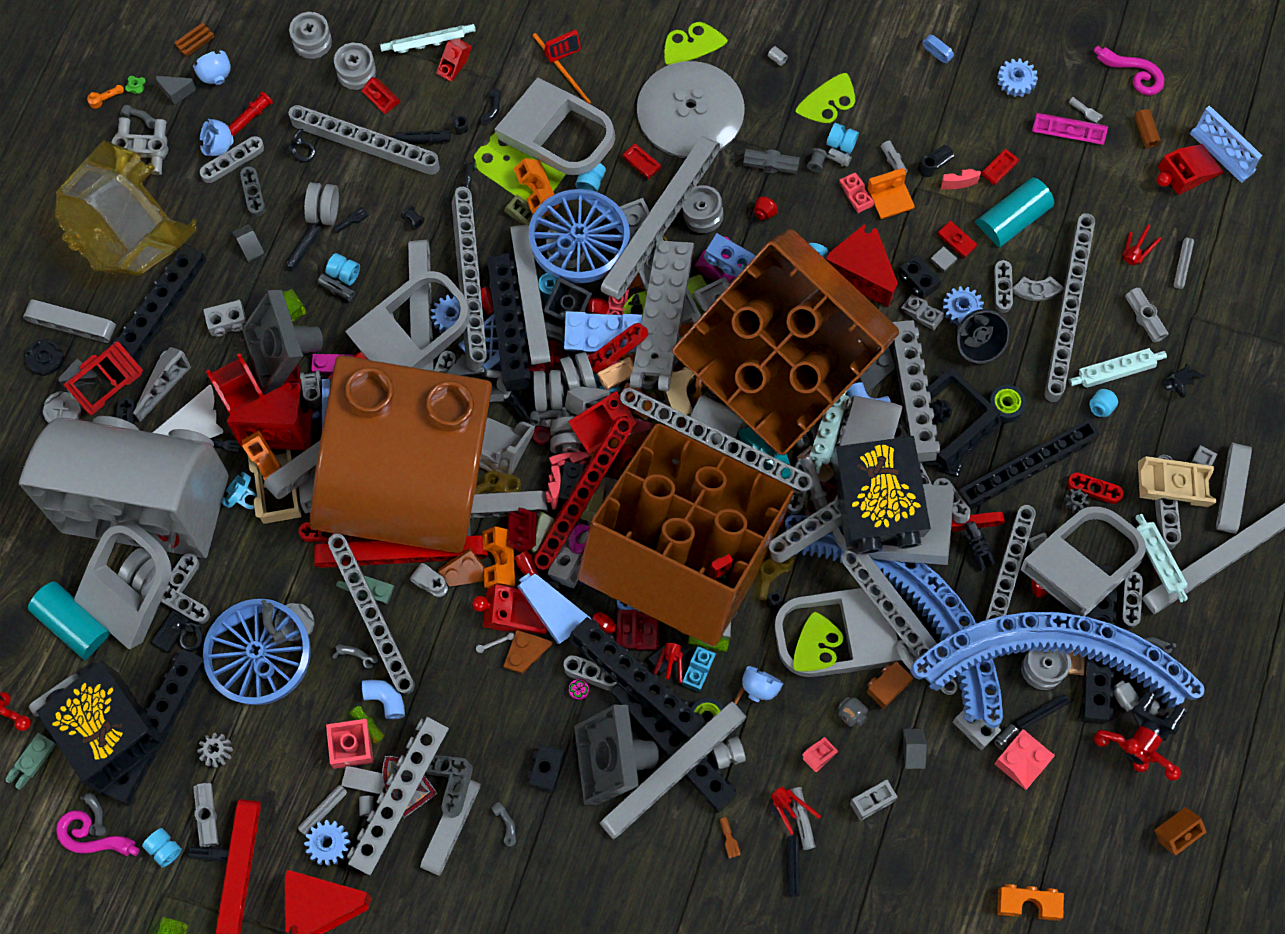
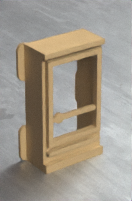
M286 450L287 453L275 455L282 467L293 460L292 450ZM248 456L249 469L254 473L257 497L254 499L256 517L260 518L263 524L302 517L297 488L292 491L294 508L267 513L264 495L265 486L262 480L263 475L254 461L252 462Z

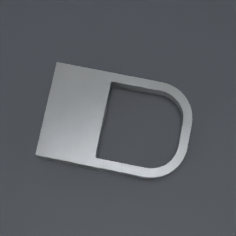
M540 78L533 82L494 129L500 141L569 175H580L594 169L610 151L615 142L613 124L604 112ZM571 110L606 128V135L603 141L587 159L579 162L563 160L541 147Z
M427 271L412 277L345 332L368 360L422 369L464 332L469 323L470 308L462 292L446 275L435 271ZM440 283L447 287L459 301L461 307L460 316L453 326L423 350H420L390 314L423 285Z
M923 484L931 529L924 537H921L922 545L908 549H898V546L882 545V551L868 554L870 558L948 565L954 486ZM840 526L834 529L832 534L835 542L843 551L848 550L850 547H846L845 537L840 532Z
M1087 507L1075 514L1024 559L1021 571L1074 614L1086 616L1139 566L1146 551V544L1140 532L1117 513L1102 507ZM1099 519L1110 523L1128 537L1135 547V555L1111 576L1107 575L1064 540L1085 521Z
M124 521L110 527L102 535L74 598L75 602L129 650L144 641L170 581L171 564L166 551L157 540L133 522ZM119 533L132 537L149 552L154 560L156 576L145 599L107 566V561Z
M863 588L794 598L785 603L776 616L775 636L779 656L783 664L797 675L815 677L881 668L889 663L893 665L896 661L900 664L902 661L897 650L898 638L896 631ZM840 604L851 660L835 662L833 666L821 670L795 671L793 668L794 660L787 652L783 632V620L786 615L799 608Z

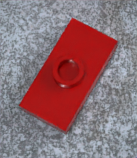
M635 143L622 155L624 160L648 180L661 169V165Z
M1005 148L982 171L981 175L996 186L1019 162V159Z
M952 221L948 222L937 234L963 258L967 257L978 245Z
M730 554L723 558H718L711 563L708 573L711 579L715 580L729 572L733 561Z

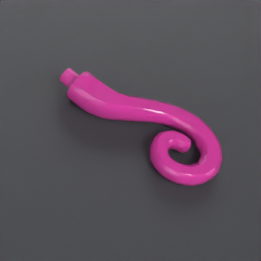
M1097 46L1094 49V52L1098 54L1097 59L1105 65L1115 68H1140L1148 71L1149 73L1145 71L1138 72L1133 78V86L1139 93L1151 96L1163 89L1164 75L1154 63L1142 58L1119 56L1107 47L1102 49ZM1152 75L1155 80L1154 85L1151 87L1144 86L1141 80L1149 81Z
M69 811L57 822L56 834L58 840L66 849L72 852L93 853L112 849L125 856H128L130 853L137 856L140 851L139 848L135 847V841L123 836H109L91 842H77L70 838L67 828L70 822L76 819L81 820L83 826L81 829H73L72 835L76 838H83L89 834L92 820L83 811Z

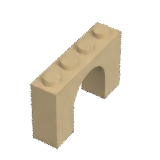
M687 367L682 368L678 372L672 371L670 390L663 391L668 406L691 416L693 410L687 396V388L692 382L696 381V375ZM682 417L678 423L684 422L686 419Z

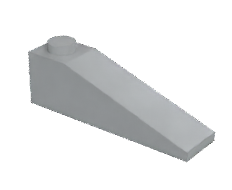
M170 347L161 354L133 412L139 422L145 418L191 368L184 352Z

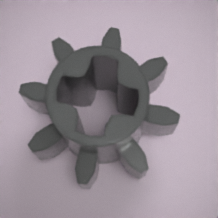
M1071 489L1069 495L1064 497V500L1068 501L1065 508L1069 507L1072 513L1084 509L1083 506L1087 507L1089 504L1088 501H1085L1088 494L1081 492V489L1075 492Z

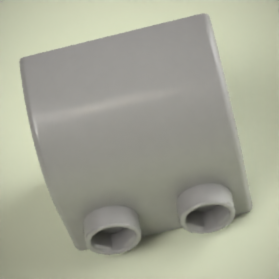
M97 416L93 419V422L60 417L52 420L38 436L24 465L19 485L61 533L100 540L104 532L110 527L124 521H129L142 527L161 544L166 552L182 555L191 553L199 558H207L229 474L213 448L214 442L201 433L186 429H173L169 431L168 435L140 431L134 424L112 416ZM119 533L115 542L142 547L132 537L124 533ZM157 534L161 535V537L166 535L168 540L166 542L162 541ZM178 534L179 544L174 548L176 535Z

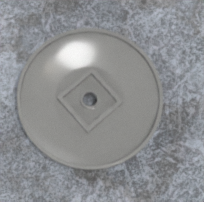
M678 62L658 70L646 81L638 97L637 117L641 130L654 146L670 155L687 158L702 136L720 143L719 151L735 139L744 119V100L737 84L721 69L703 62ZM689 102H693L696 106L694 108H688L686 104Z

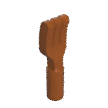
M697 376L695 382L696 389L691 397L692 408L695 407L698 399L703 395L701 393L703 382Z
M727 817L719 819L723 834L726 836L725 847L729 859L740 856L738 843L731 836Z

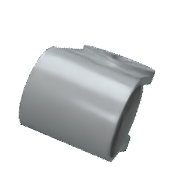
M316 370V373L309 374L300 373L303 396L307 406L318 408L322 404L320 371ZM317 395L315 398L309 399L310 396Z
M420 563L409 578L415 585L436 597H442L448 591L445 579L424 563Z

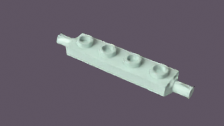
M474 24L458 26L380 44L382 52L392 49L394 52L404 53L409 51V48L422 49L428 44L440 45L446 40L461 39L460 37H464L465 33L474 32L475 26Z
M1148 348L1079 369V376L1069 379V384L1071 387L1082 384L1085 388L1155 368L1157 361L1166 359L1167 355L1165 351L1154 354Z
M846 392L822 417L809 457L812 456L817 474L820 473L822 464L830 462L831 454L847 411L845 407L849 396H846Z
M1143 514L1137 515L1135 519L1140 526L1136 529L1144 538L1146 553L1168 594L1176 593L1180 602L1186 601L1188 597L1184 589L1187 588V582L1155 523H1147Z

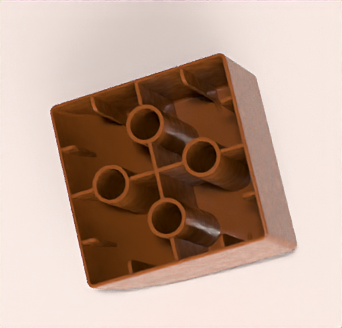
M788 229L761 249L677 342L672 352L779 455H785L899 335V329L795 230Z
M339 355L335 360L321 434L312 492L310 527L318 531L461 553L466 542L492 390L491 382L484 379Z
M655 424L592 518L577 578L579 581L607 594L611 598L619 600L672 626L684 634L690 635L710 646H716L751 587L769 551V544L777 534L793 496L794 488L663 424ZM672 459L678 460V465L674 464ZM730 554L733 561L729 572L725 574L724 583L721 584L717 580L711 579L708 575L711 563L718 558H723Z

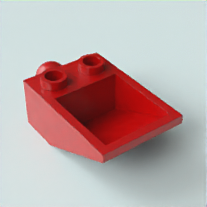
M1199 144L1180 148L1165 155L1158 166L1161 173L1158 174L1156 181L1162 187L1170 184L1176 193L1180 195L1222 174L1223 170L1205 146Z
M615 391L568 421L587 453L591 454L598 449L616 418L626 417L632 422V427H635L637 421L630 410H637L623 404L620 395ZM635 396L629 397L627 401L629 403L633 402ZM615 401L617 406L612 407L610 402ZM621 421L618 423L620 431L627 429V423L624 424ZM615 437L610 438V439L608 440V443L611 442L612 440L616 439V438H615Z
M495 584L487 589L486 598L477 596L472 602V606L476 611H484L483 627L500 631L516 632L518 630L525 633L546 634L547 628L519 589Z

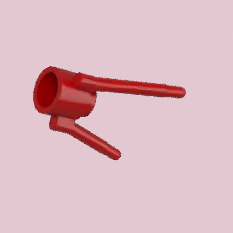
M1150 224L1146 226L1136 246L1131 248L1130 244L1133 233L1129 232L1125 250L1122 254L1126 263L1130 265L1141 264L1146 255L1160 242L1161 237H1158L1141 254L1140 246L1148 233Z
M666 643L665 649H661V654L653 673L657 675L665 657V660L668 661L666 679H669L672 664L678 661V681L681 684L683 653L680 652L681 646L675 643Z
M780 787L771 795V798L774 800L773 804L777 808L790 835H793V830L782 808H785L793 819L796 818V815L789 806L792 802L790 798L817 818L821 817L814 809L794 795L790 789L786 791L784 787Z

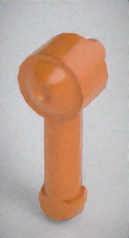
M117 85L115 88L101 94L92 92L87 97L88 103L91 108L97 109L101 107L102 101L117 94H122L124 88L121 85Z

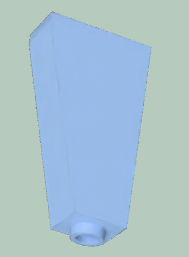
M528 573L519 579L521 583L517 587L557 644L570 637L571 632L586 617H589L538 575L533 574L530 576Z

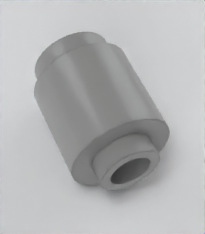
M1121 681L1113 686L1115 689L1113 695L1122 709L1124 708L1128 712L1132 710L1134 705H1138L1139 697L1129 682Z

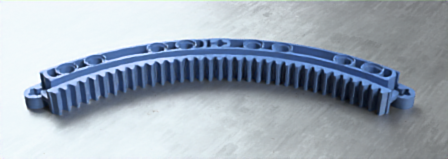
M788 516L785 521V530L787 531L792 528L791 523L793 521L797 525L809 516ZM843 524L840 526L841 533L844 532ZM810 528L807 531H814L815 529ZM832 531L801 550L803 555L807 551H809L810 556H813L815 552H817L818 557L825 554V559L832 555L833 561L839 557L840 563H842V555L845 552L835 542ZM794 538V539H793V542H796V541H798L799 539ZM892 541L881 543L882 545L897 546ZM871 558L891 585L895 584V590L901 589L900 595L906 593V600L912 598L911 604H918V611L923 609L922 616L928 615L927 622L933 621L931 627H937L936 634H941L940 641L976 624L973 616L959 596L925 563ZM911 564L915 568L909 569L906 567V565ZM947 602H951V603H953L955 606H954V607H948V606L946 605V603H947ZM965 621L968 623V626H962L959 622ZM956 638L957 644L962 646V641ZM991 658L959 674L958 682H961V697H964L962 704H964L963 712H965L964 719L969 722L983 720L987 727L997 728L1003 719L1002 698L995 665ZM980 667L988 668L989 672H982ZM985 690H992L994 695H988ZM992 713L998 718L995 722L988 718Z
M1027 612L982 621L958 631L941 641L917 659L910 669L913 677L916 679L926 678L931 684L929 687L938 691L965 670L991 658L994 659L1005 654L1010 655L1013 652L1016 654L1019 651L1024 653L1027 650L1029 652L1033 650L1039 652L1042 649L1044 652L1048 650L1055 652L1058 650L1059 653L1065 651L1066 654L1073 651L1074 656L1080 653L1081 657L1088 655V659L1095 657L1096 662L1102 660L1104 665L1109 662L1110 668L1117 665V671L1124 669L1123 674L1130 673L1131 679L1137 676V683L1144 681V688L1150 686V692L1156 690V697H1163L1162 703L1169 702L1168 709L1182 704L1186 697L1190 700H1196L1204 694L1202 683L1182 664L1159 647L1138 635L1107 622L1059 612ZM1025 620L1031 623V627L1026 625ZM1003 622L1008 625L1009 630L1003 627ZM1079 624L1084 626L1085 632L1080 629ZM1102 631L1107 634V638L1103 636ZM956 638L962 641V646L957 644ZM937 650L943 653V658L938 656ZM1149 654L1153 656L1154 661L1149 658ZM922 666L924 668L923 672L919 673L917 670ZM1168 668L1172 670L1173 675L1169 673ZM1192 687H1196V693L1194 694L1191 692Z

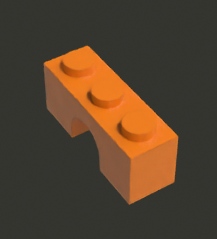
M524 158L513 169L519 183L527 185L533 191L526 200L532 214H534L545 200L555 194L541 161ZM559 204L553 206L552 208L556 210L559 207ZM547 211L543 216H549L551 213Z
M259 430L242 440V447L251 461L257 464L264 480L282 467Z
M495 526L482 531L483 550L491 552L495 558V565L484 568V587L490 588L495 584L515 587L514 549L507 546V529Z
M1005 884L1004 887L998 890L997 915L1018 917L1022 914L1023 902L1030 901L1038 907L1039 919L1055 921L1063 919L1064 893H1058V889L1047 888L1045 891H1038L1037 887L1033 886L1018 889L1017 885Z

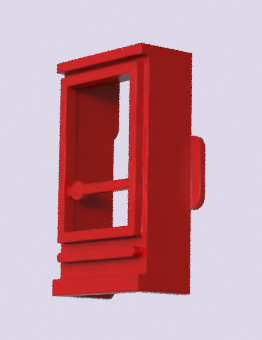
M116 341L100 355H92L80 365L81 370L66 381L63 386L88 415H93L105 405L107 399L124 385H130L141 376L143 370L124 347ZM106 357L125 377L118 385L116 380L112 379L99 364ZM97 365L110 380L111 385L115 387L91 405L73 383Z

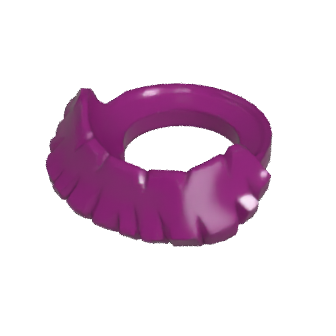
M579 524L572 529L569 537V547L573 553L583 554L586 541L579 544L578 539L585 531L589 532L590 526Z

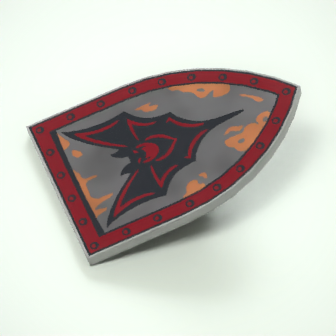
M385 756L382 776L386 791L389 787L386 783L392 773L396 774L399 768L396 766L399 757ZM405 770L401 773L402 781L408 782L412 779L411 771ZM425 775L402 815L404 818L437 794ZM396 788L391 792L393 800H399L402 797L401 789Z

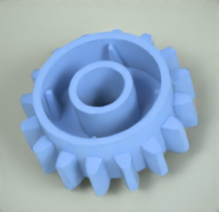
M1020 58L1018 62H1015L1014 59H1011L1010 63L1006 61L1004 66L1000 67L997 76L999 79L998 85L1002 86L1001 90L1007 92V95H1014V97L1020 95L1023 97L1025 93L1030 94L1031 89L1034 90L1038 79L1036 77L1037 71L1033 70L1034 65L1028 66V61L1026 60L1022 63Z
M959 286L958 291L953 288L951 294H946V299L942 303L944 305L942 312H946L945 318H949L951 324L955 323L958 327L960 321L968 313L983 309L984 302L980 301L981 295L975 296L976 290L970 292L969 287L963 290Z
M449 295L446 296V300L440 298V304L434 303L435 309H431L433 315L431 317L432 322H435L434 327L435 329L439 328L441 334L453 326L460 316L461 307L459 301L455 297L450 299Z
M326 820L323 826L318 822L317 829L310 828L313 832L312 835L306 834V837L310 839L304 843L306 847H310L306 850V853L308 855L313 854L310 859L312 861L318 859L317 864L320 866L323 862H325L327 867L330 866V862H334L337 865L339 858L345 859L343 856L344 852L349 853V850L346 848V845L351 844L346 839L349 834L348 832H343L345 828L342 825L337 828L338 823L336 821L330 825L329 821ZM332 839L331 846L324 848V841Z

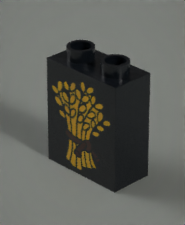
M914 436L836 446L831 454L846 547L857 546L859 554H871L882 551V542L897 541L898 549H908L922 545L921 537H924L929 532L931 526Z
M102 660L83 667L78 673V679L66 688H60L50 693L45 700L46 704L36 711L81 782L100 794L165 743L120 674Z

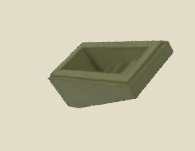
M516 195L504 210L505 213L521 224L530 225L533 214L528 203L520 196ZM516 205L519 206L517 210L513 209ZM524 209L525 212L521 215L519 212ZM530 213L531 216L526 219L525 216Z
M605 480L600 482L582 512L581 519L591 522L602 505L606 485Z
M540 512L537 516L536 546L529 549V554L532 555L538 551L554 522L552 517L543 512Z

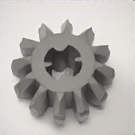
M213 733L212 739L206 735L205 739L207 741H200L199 743L203 747L197 750L199 754H202L199 759L202 762L205 761V765L208 767L213 764V767L217 768L219 762L225 765L224 759H231V756L228 754L233 751V748L229 746L231 741L229 739L225 740L223 734L218 737L216 733ZM213 748H214V749H217V748H218L219 751H218V752H212V749H213Z

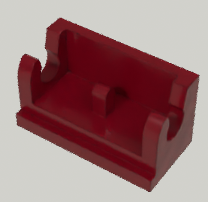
M518 508V512L522 514L514 511L508 513L507 546L523 553L536 546L537 513L525 508Z

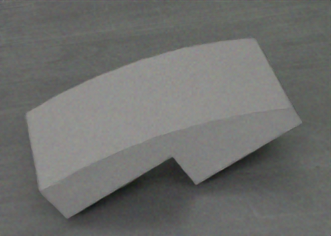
M913 294L901 307L910 317L932 330H935L944 318L943 312L928 306L927 301Z
M346 766L341 786L375 794H381V792L385 791L382 773Z

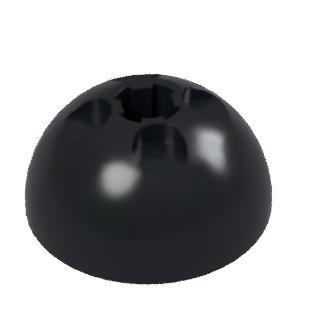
M978 309L968 313L960 321L956 329L955 339L957 348L965 359L973 363L983 364L995 360L1005 351L1010 340V327L1007 320L1000 313L990 309Z

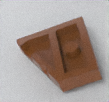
M469 548L440 567L438 572L449 586L484 581V568L486 567Z
M517 630L504 668L524 674L532 663H535L548 648L552 647L553 642Z

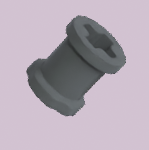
M814 148L811 152L812 158L807 163V168L813 172H821L823 170V161L827 158L828 154L823 149Z

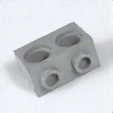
M240 300L203 309L211 336H223L227 332L241 331L247 322ZM239 315L237 319H232V317ZM221 320L220 323L213 324L215 321Z
M962 711L954 719L953 723L982 751L1000 733V726L989 728L983 720L969 722L964 719L965 712ZM981 728L988 729L990 736H984L981 733Z
M885 780L853 798L850 805L859 820L862 821L892 804L898 797L888 780Z

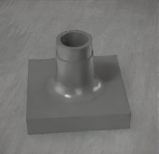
M268 290L242 328L262 394H267L282 386L302 359L303 354L320 352L323 345V337L319 327L293 326L282 290Z
M613 705L574 726L584 805H599L638 787L637 771L653 769L657 765L658 748L655 742L632 739L628 705Z

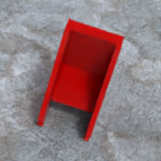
M864 224L833 249L826 257V260L864 296L889 307L898 282L878 230L874 228L871 233L867 234L864 232L866 227Z
M240 353L237 354V360L213 373L210 370L206 371L209 380L229 415L264 396Z
M286 383L230 414L227 423L241 448H243L242 440L258 430L270 449L307 450L310 447L313 410L309 408L308 412L303 414V407H299L300 384H297L294 389L290 390L292 388L291 384Z
M287 870L285 876L286 933H289L292 927V934H324L366 912L369 909L372 898L364 891Z

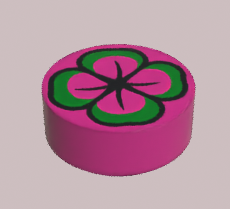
M581 679L571 682L569 686L570 696L575 700L585 699L589 693L588 684Z

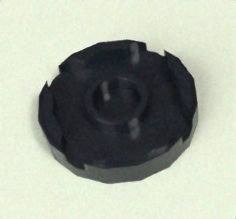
M51 339L35 341L28 347L25 353L26 365L37 375L46 376L53 374L63 364V350L57 342Z

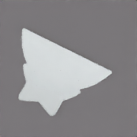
M207 386L153 433L168 435L169 431L173 429H186L201 433L209 438L222 434L223 429L216 424V410H213L214 394L212 386Z

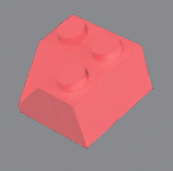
M367 719L326 725L330 765L333 769L374 763Z
M1022 730L994 764L1022 788L1027 790L1055 755L1025 730Z

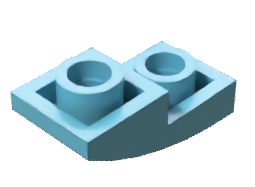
M697 646L682 681V686L700 693L716 653Z

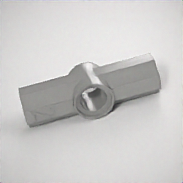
M1135 288L1127 293L1125 298L1137 315L1136 320L1138 324L1145 328L1153 343H1157L1167 337L1169 333L1157 316L1156 307L1149 303L1142 290ZM1143 313L1149 314L1150 317H1146Z
M197 784L193 786L200 847L218 845L217 814L214 808L212 784ZM210 811L209 818L202 820L203 812Z

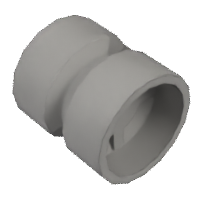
M738 736L727 739L725 744L723 742L719 743L712 750L716 766L719 770L729 767L731 762L738 764L746 761Z

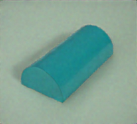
M1032 177L976 219L975 224L1000 248L1054 206L1053 196L1042 181Z
M55 581L43 586L33 596L28 605L29 612L84 661L111 635L104 626L74 601V597Z

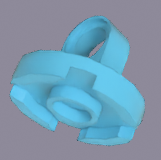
M242 472V477L237 475L226 490L228 492L227 497H222L221 503L228 508L232 507L236 502L247 509L254 508V503H246L245 497L253 495L256 498L257 493L248 487L251 477Z

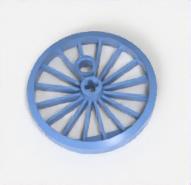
M584 189L567 190L551 196L537 208L529 225L530 246L537 263L557 279L560 277L571 283H588L606 277L629 244L630 238L628 221L620 207L605 195ZM579 200L577 224L566 201ZM582 200L592 206L584 224L581 223ZM563 203L572 226L552 207ZM597 210L601 216L587 226L594 211ZM549 211L566 228L544 220L541 217ZM605 218L610 222V224L593 229ZM537 224H541L561 233L535 232ZM615 228L621 235L598 233ZM535 238L558 240L537 247ZM597 240L623 241L619 250ZM569 244V247L564 248L562 245ZM577 246V272L565 270ZM580 246L583 249L591 271L579 272ZM593 246L616 254V256L609 262ZM557 247L558 251L548 259L541 254L543 251ZM586 247L605 265L595 269ZM560 255L567 256L561 268L552 264Z
M263 599L246 600L228 608L212 624L204 642L203 662L209 680L224 696L242 704L265 705L284 698L299 685L309 666L311 645L304 624L290 608L273 600L264 599L267 603H272L274 606L272 621L276 610L287 614V617L276 630H282L291 619L294 620L299 629L286 635L287 639L285 641L301 634L303 646L271 649L279 644L275 641L270 643L273 640L271 635L266 639L268 634L266 628H264L260 638L259 614L262 613V607L264 606L261 603ZM255 616V641L245 620ZM242 622L251 642H247L232 627ZM229 629L247 647L216 637ZM215 641L245 650L244 652L212 654ZM256 648L259 649V650H258V653H259L258 655H255V654H254ZM303 651L300 664L270 655L272 653ZM244 656L215 672L213 670L212 659ZM267 658L296 666L298 669L292 679H290ZM245 662L233 677L222 686L217 676ZM269 664V670L266 673H260L261 666ZM249 667L239 695L228 691L229 687ZM275 670L289 681L278 691L271 678ZM255 671L257 697H244L252 673ZM261 678H268L274 693L261 697Z

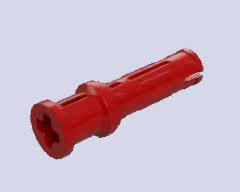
M261 91L260 96L253 102H250L248 108L228 126L233 137L256 115H261L268 105L273 104L266 93Z

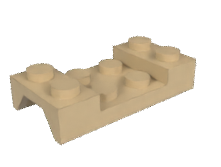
M1146 456L1138 461L1140 498L1152 500L1165 498L1191 502V505L1209 507L1216 503V499L1209 495V479L1214 471V466Z

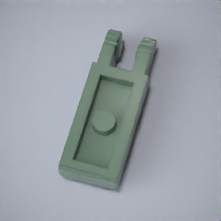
M355 574L350 579L354 580L353 583H357L360 576ZM364 576L375 601L388 605L394 585ZM343 581L337 582V587L350 591L347 583ZM361 592L359 596L367 598L368 593Z
M37 733L15 763L14 768L7 774L5 781L11 783L19 772L22 771L25 774L19 778L15 786L19 790L22 789L28 780L34 776L56 744L40 733Z

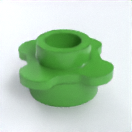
M130 76L128 78V85L125 87L126 91L133 94L142 93L144 90L143 84L146 82L143 77L135 78Z

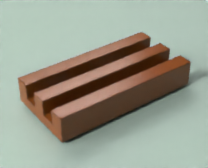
M201 23L174 43L188 57L215 36L204 23Z

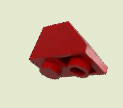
M458 38L448 41L436 74L449 81H453L467 62L472 46Z

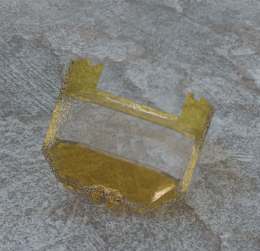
M104 140L57 190L55 217L60 222L59 226L66 231L62 239L65 242H70L68 247L71 250L76 251L80 249L79 252L89 260V265L95 271L140 276L146 270L179 249L197 230L195 225L197 219H193L188 225L170 220L142 185V182L155 167L150 163L146 165L140 160L141 156L137 152Z

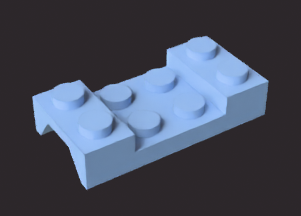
M566 311L564 350L566 352L595 353L634 323L641 324L642 315L585 314V312ZM627 339L621 342V347L626 345ZM637 346L626 354H636Z

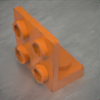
M904 168L869 179L867 189L874 201L880 219L912 210L915 207L904 183L906 177Z

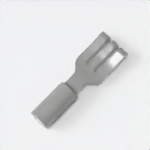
M1074 97L1069 101L1072 106L1082 111L1085 118L1092 123L1097 124L1103 117L1095 110L1084 106Z

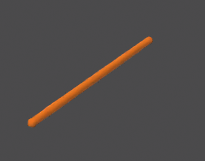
M533 33V37L545 51L544 42L536 33ZM558 60L554 61L555 65L584 101L590 104L591 101Z

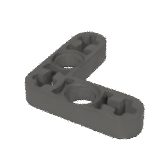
M434 755L431 763L435 767L429 765L425 774L449 777L442 802V811L451 818L457 817L463 809L473 766L464 758ZM422 756L419 758L417 764L422 760ZM449 762L448 769L441 771L442 764ZM455 766L459 768H463L464 766H466V768L460 771L457 768H455ZM457 783H461V789L454 793V786ZM455 805V808H451V810H449L450 806Z

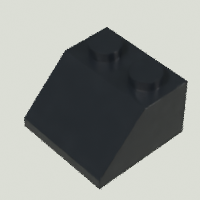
M558 277L543 312L554 320L566 325V311L584 312L592 293Z

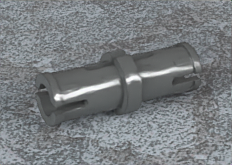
M324 273L320 275L317 282L319 285L324 286L332 294H337L349 302L353 299L355 291L342 285L341 281H335Z

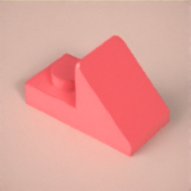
M824 737L802 754L804 756L803 760L815 772H818L838 753V750Z

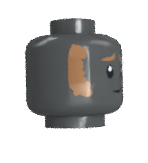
M847 697L838 706L839 717L849 727L857 725L860 727L868 719L866 717L868 709L858 698Z

